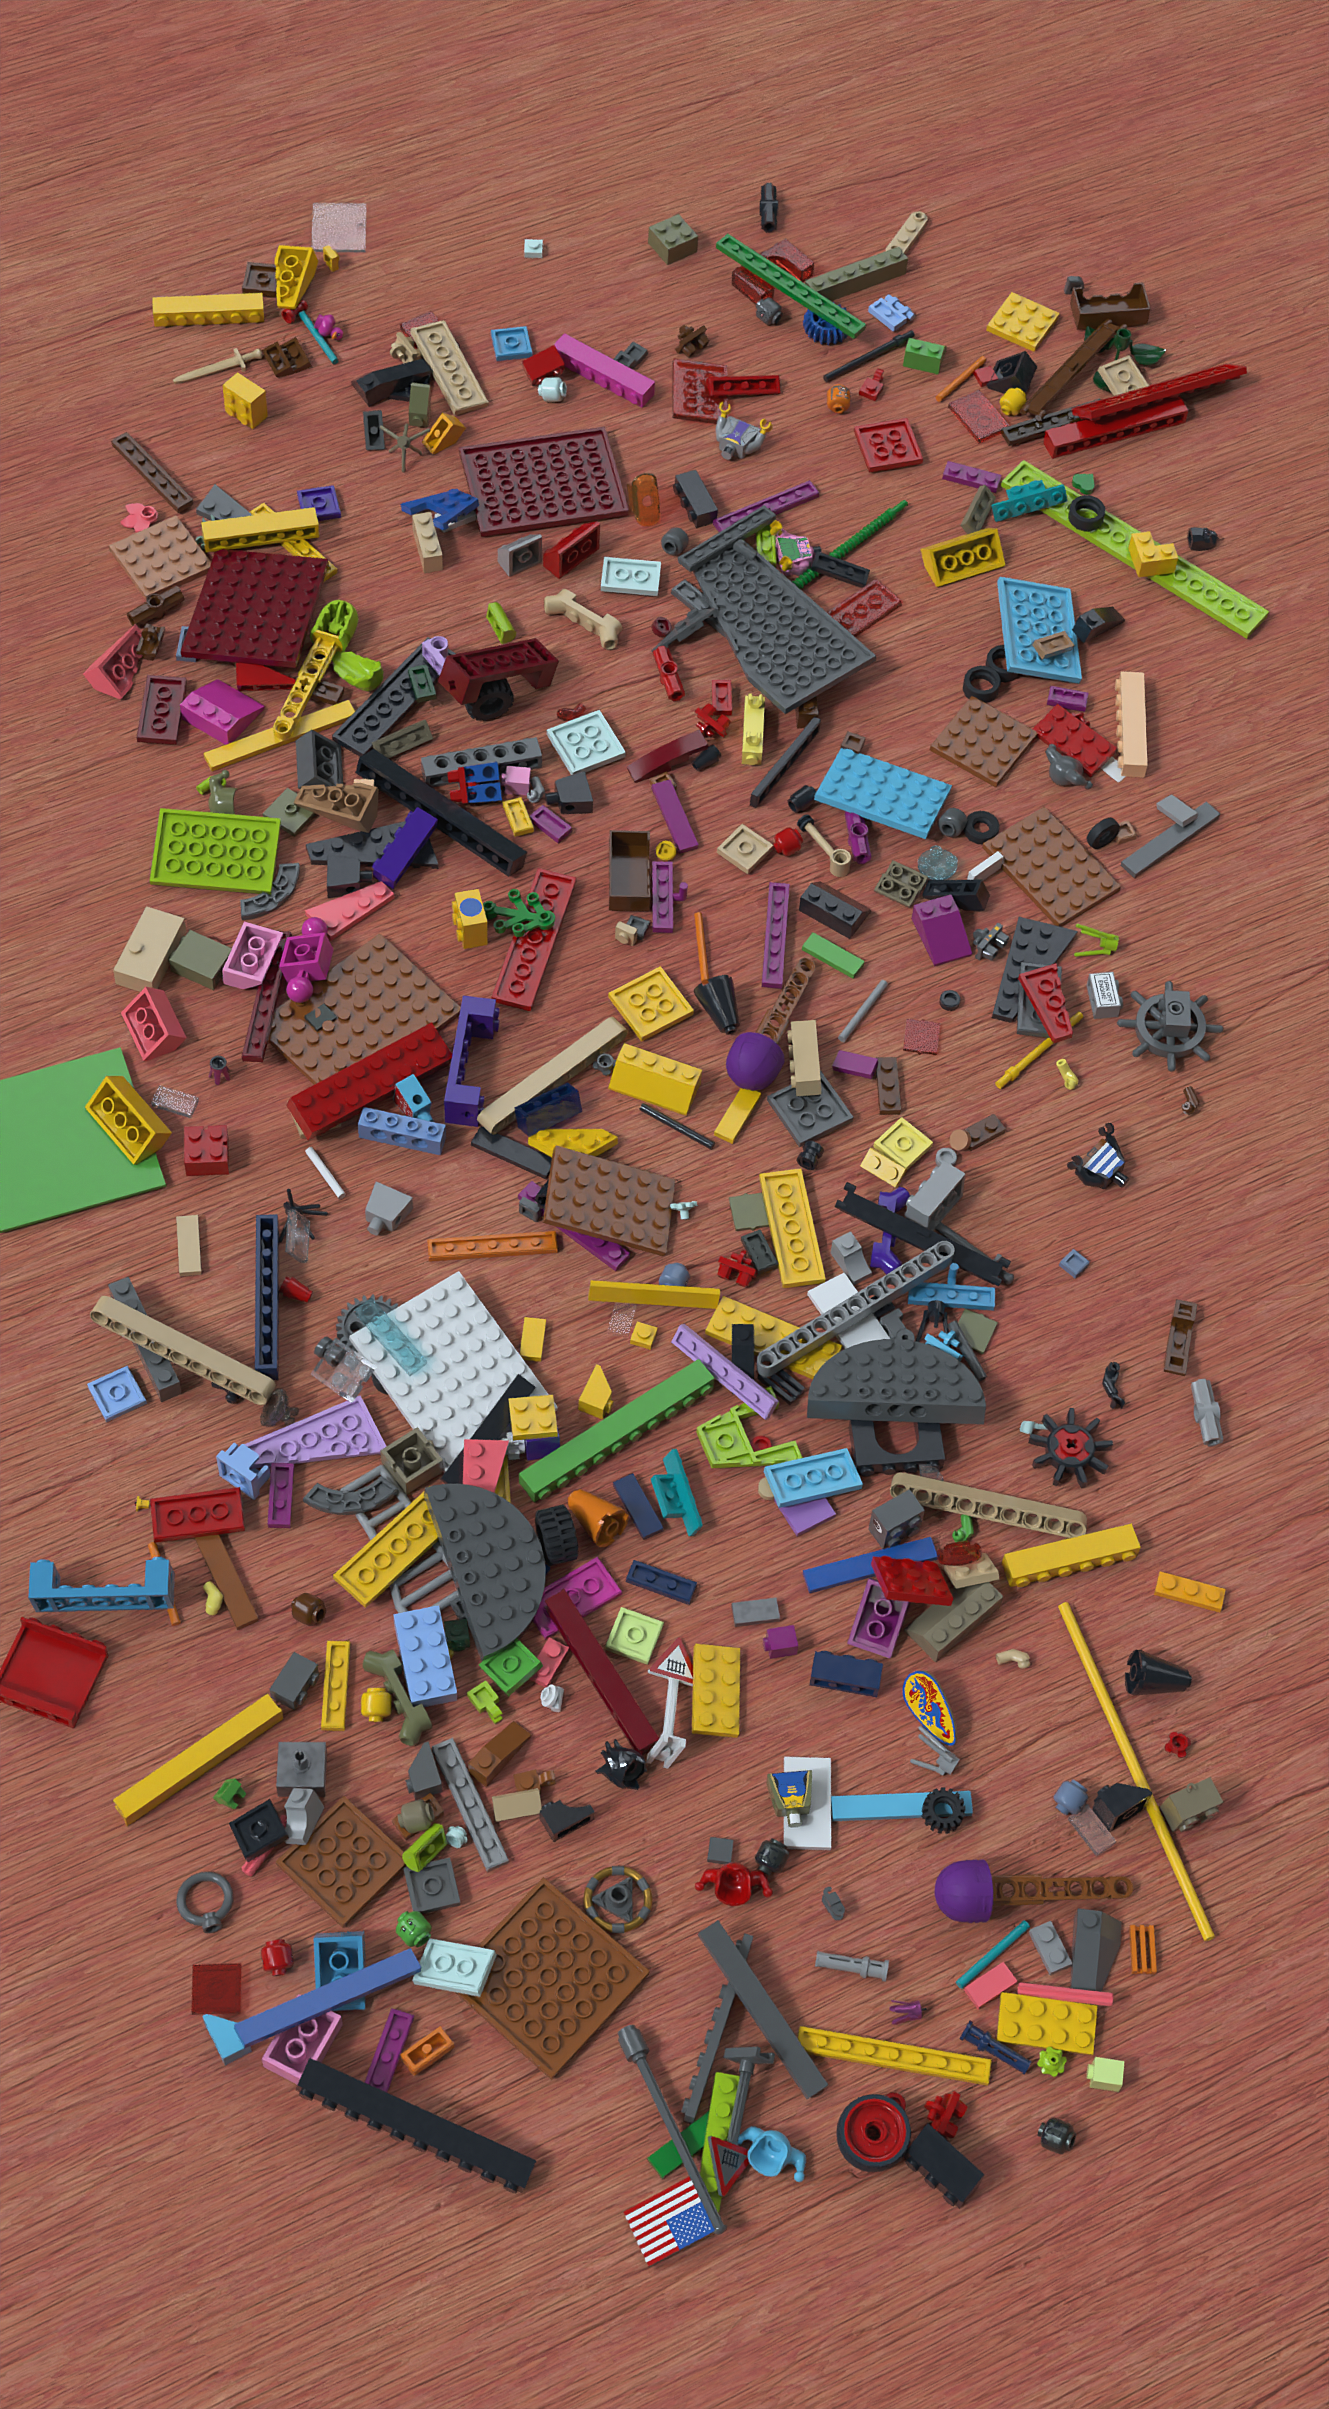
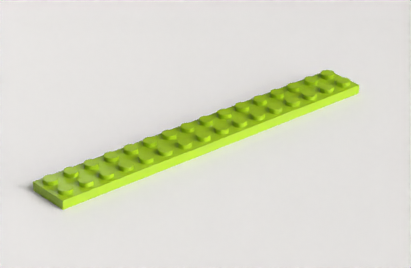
M1023 460L1002 481L1001 487L1008 490L1014 486L1029 484L1031 481L1042 480L1047 489L1062 483ZM1065 486L1067 502L1040 509L1041 512L1135 569L1128 548L1131 535L1133 533H1141L1140 531L1106 510L1104 521L1098 529L1090 532L1076 529L1071 525L1068 514L1072 501L1081 495ZM1083 508L1076 511L1084 518L1098 516L1090 509ZM1154 541L1155 546L1161 545L1158 542ZM1179 555L1175 573L1147 576L1246 639L1269 614V611Z

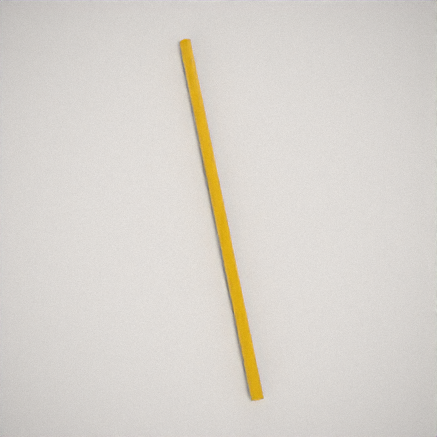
M1068 1602L1062 1603L1058 1606L1059 1611L1137 1787L1150 1789ZM1152 1794L1146 1806L1147 1812L1204 1941L1212 1940L1215 1938L1213 1930Z

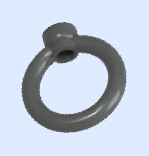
M196 1873L187 1878L180 1886L176 1898L177 1909L187 1922L196 1926H202L204 1933L217 1932L222 1928L221 1920L229 1913L232 1907L233 1889L228 1880L218 1873ZM203 1881L218 1884L224 1893V1901L217 1912H208L203 1916L191 1913L186 1905L188 1891L194 1885Z

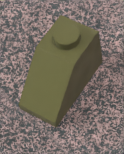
M412 383L409 403V425L428 427L431 413L430 385Z

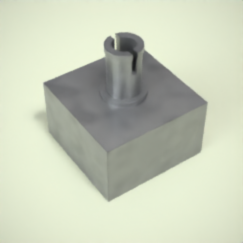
M278 1742L276 1782L278 1797H289L293 1788L313 1789L318 1797H325L326 1742Z

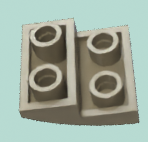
M892 860L886 873H883L877 883L874 892L910 908L926 885L928 876Z

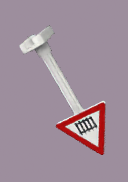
M677 1638L648 1670L649 1674L669 1680L663 1734L647 1754L646 1763L651 1764L654 1759L664 1761V1768L667 1769L683 1751L686 1739L673 1735L678 1685L683 1683L693 1686V1665L681 1638Z

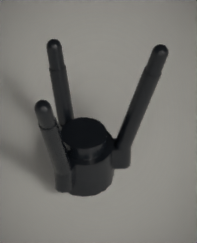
M933 1300L928 1303V1310H924L916 1342H920L928 1319L934 1323V1328H938V1323L943 1321L944 1332L946 1334L949 1333L947 1327L948 1313L945 1312V1304L942 1301Z

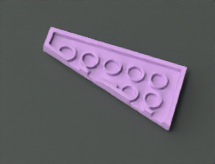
M360 1395L244 1444L259 1455V1459L250 1469L262 1468L265 1465L270 1467L271 1463L297 1464L381 1454L380 1450L386 1447Z

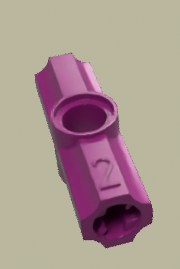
M845 811L849 835L848 844L851 846L853 860L858 864H865L871 860L867 837L868 828L864 823L863 817L853 812Z

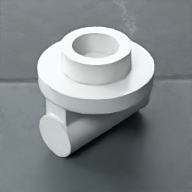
M549 1685L544 1688L541 1693L542 1705L554 1712H560L564 1689L555 1685Z

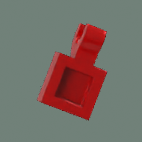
M877 368L873 379L866 378L859 390L860 396L873 401L877 400L883 390L884 384L881 382L884 378L882 376L884 370Z

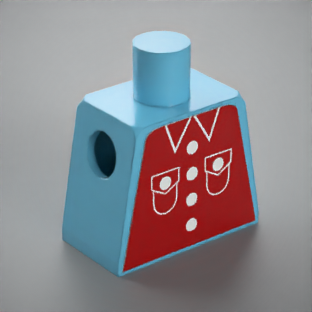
M412 1074L396 1083L393 1101L404 1115L433 1122L434 1119L430 1115L431 1101L415 1075Z

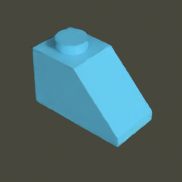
M210 2014L202 2016L204 2024L225 2065L252 2052L251 2046L244 2049L234 2029L236 2022Z

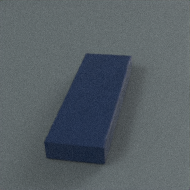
M632 1473L614 1481L613 1487L642 1539L645 1540L663 1532L664 1528L634 1474Z
M633 1560L626 1577V1582L687 1605L690 1604L697 1587V1582Z

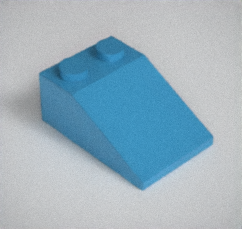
M365 1931L316 1933L314 1937L316 1989L365 1968ZM365 1996L332 2011L365 2009Z

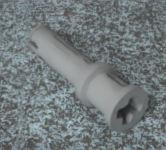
M817 1951L815 1967L858 1973L862 1978L869 1976L880 1978L883 1982H886L889 1960L882 1962L871 1960L868 1956L859 1959Z

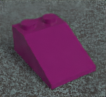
M952 895L914 905L911 919L934 967L972 956L962 918Z
M868 1578L847 1644L891 1658L911 1602L887 1600L878 1580Z

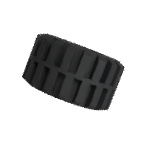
M507 678L484 682L477 701L464 705L472 719L487 721L506 713L509 710L508 708H511L513 705L514 695Z
M558 1505L536 1511V1533L547 1564L552 1566L576 1560L578 1557L577 1535L572 1517L566 1506Z

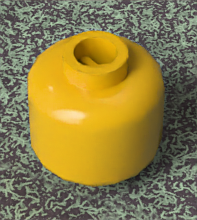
M1019 388L1008 389L999 401L1001 411L1007 416L1018 415L1022 406L1027 402L1026 394Z
M368 1688L367 1692L361 1695V1714L364 1717H369V1722H383V1717H388L391 1714V1695L386 1692L385 1688Z

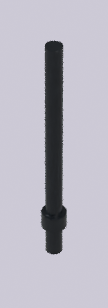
M910 330L903 335L898 334L891 341L823 375L824 381L828 382L893 347L903 345L909 338L915 337L914 331Z

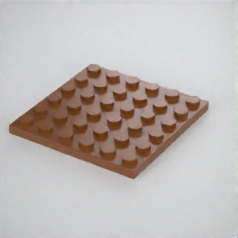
M543 1877L477 1946L495 1950L497 1954L481 1996L455 1993L552 2080L646 1979L650 1971Z

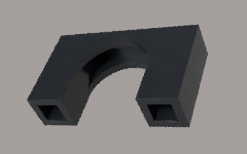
M850 1420L848 1428L852 1457L859 1475L867 1477L879 1473L892 1475L896 1472L915 1473L919 1470L934 1472L943 1469L945 1455L940 1423L914 1422L917 1445L905 1454H892L883 1450L877 1443L873 1421Z

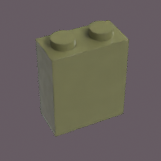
M189 930L187 935L181 938L176 951H172L168 961L171 972L211 990H215L223 978L222 970L232 948Z

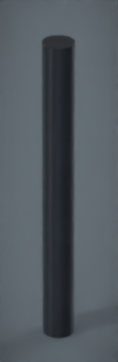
M645 1103L641 1105L640 1111L710 1150L713 1149L715 1142Z

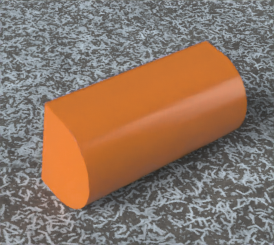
M439 2026L400 2055L410 2073L416 2076L454 2049L455 2045L442 2027Z

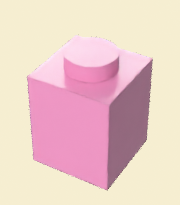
M507 766L506 774H502L501 785L505 786V794L527 796L530 788L531 768Z

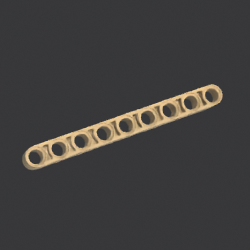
M609 1017L483 1109L478 1115L477 1121L492 1135L498 1133L596 1061L598 1056L619 1044L626 1037L628 1030L614 1017Z
M101 1296L90 1313V1318L98 1325L255 1404L265 1405L276 1387L275 1382L268 1376L109 1296Z
M897 1473L892 1479L890 1494L893 1498L910 1489L922 1506L1068 1538L1082 1536L1086 1533L1087 1517L1083 1512L907 1473ZM896 1485H903L906 1488H899ZM918 1490H926L927 1493H921ZM946 1494V1495H948L949 1497H948V1498H943V1497H941L940 1495ZM963 1499H968V1500H970L971 1502L966 1503V1502H964V1501H962V1500H963ZM985 1504H991L993 1507H986ZM1006 1509H1013L1015 1512H1008ZM1028 1514H1036L1037 1516L1031 1517ZM1056 1518L1059 1521L1053 1522L1050 1519ZM1078 1523V1524H1080L1081 1526L1076 1527V1526H1073L1072 1524Z

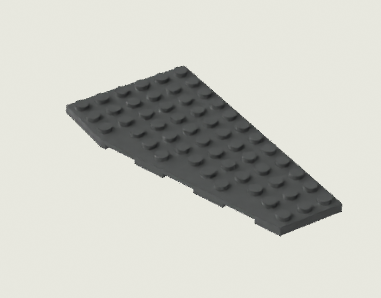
M747 543L746 546L757 553L753 561L737 553L733 546L692 571L710 607L716 608L720 615L716 619L747 680L784 714L876 661V655Z

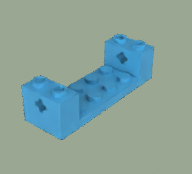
M154 1557L152 1560H146L145 1586L129 1584L128 1587H119L115 1584H108L105 1587L83 1585L82 1588H73L68 1585L60 1586L61 1576L54 1562L42 1559L35 1563H30L28 1598L36 1612L170 1609L174 1605L175 1573L169 1559L166 1560L164 1557Z

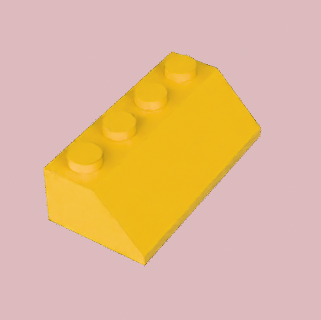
M986 528L921 548L925 569L936 587L1006 566L997 528Z
M624 1043L617 1057L608 1089L687 1116L701 1084L702 1070Z
M106 1076L85 1106L86 1110L133 1165L140 1163L160 1150L172 1134L123 1076Z

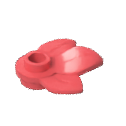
M139 503L128 504L126 509L130 515L120 523L126 528H134L135 532L138 533L156 522L158 513L151 506H144Z

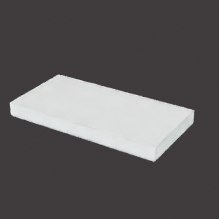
M842 1273L809 1290L807 1295L822 1315L858 1291L846 1274ZM857 1306L851 1307L855 1311L861 1310ZM873 1313L836 1335L844 1349L863 1342L890 1339ZM840 1317L833 1318L835 1321L838 1322L843 1321V1319Z
M784 1757V1772L812 1770L810 1812L807 1815H801L802 1826L796 1828L788 1827L787 1816H784V1845L788 1847L787 1849L831 1850V1758Z

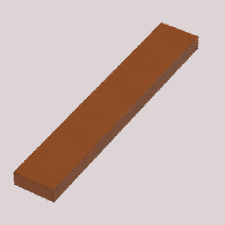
M211 1535L194 1538L218 1590L223 1595V1601L237 1630L258 1622V1617L220 1536Z

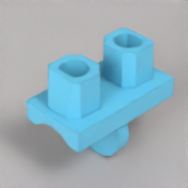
M951 1330L948 1334L941 1331L938 1336L944 1339L943 1342L927 1333L924 1338L926 1340L925 1344L941 1349L959 1361L963 1358L962 1354L949 1347L951 1344L957 1348L960 1344L959 1341L954 1339L955 1331Z

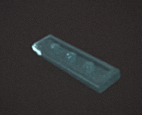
M372 1297L354 1309L356 1316L409 1376L427 1364V1360Z

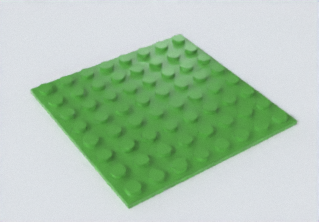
M121 1047L0 1080V1233L166 1187L156 1153L133 1165L85 1108L106 1076H123L134 1088Z

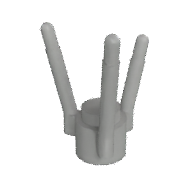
M919 1726L918 1729L925 1736L919 1734L918 1737L940 1755L936 1761L939 1767L915 1759H911L910 1762L935 1771L942 1776L945 1772L951 1775L960 1759L944 1747L924 1727Z

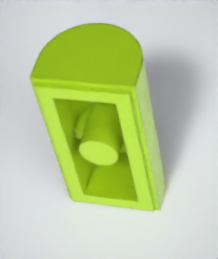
M490 603L486 618L500 643L511 642L516 637L515 629L500 603Z
M432 1824L403 1853L402 1858L408 1868L420 1872L448 1844L443 1825Z

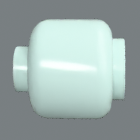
M559 377L545 378L538 387L539 396H542L545 402H560L567 394L566 383Z

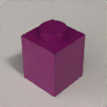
M794 1625L767 1629L766 1638H763V1647L765 1652H769L770 1659L797 1655L798 1641Z

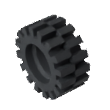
M941 1787L940 1791L937 1788L934 1789L933 1793L930 1792L927 1795L922 1806V1819H925V1825H930V1830L932 1831L937 1829L939 1834H942V1831H945V1834L950 1833V1830L955 1831L961 1825L966 1808L963 1806V1798L959 1799L960 1794L958 1792L956 1794L952 1793L953 1789L949 1788V1791H945V1787ZM939 1803L948 1804L952 1808V1815L948 1818L938 1817L934 1810L935 1806Z

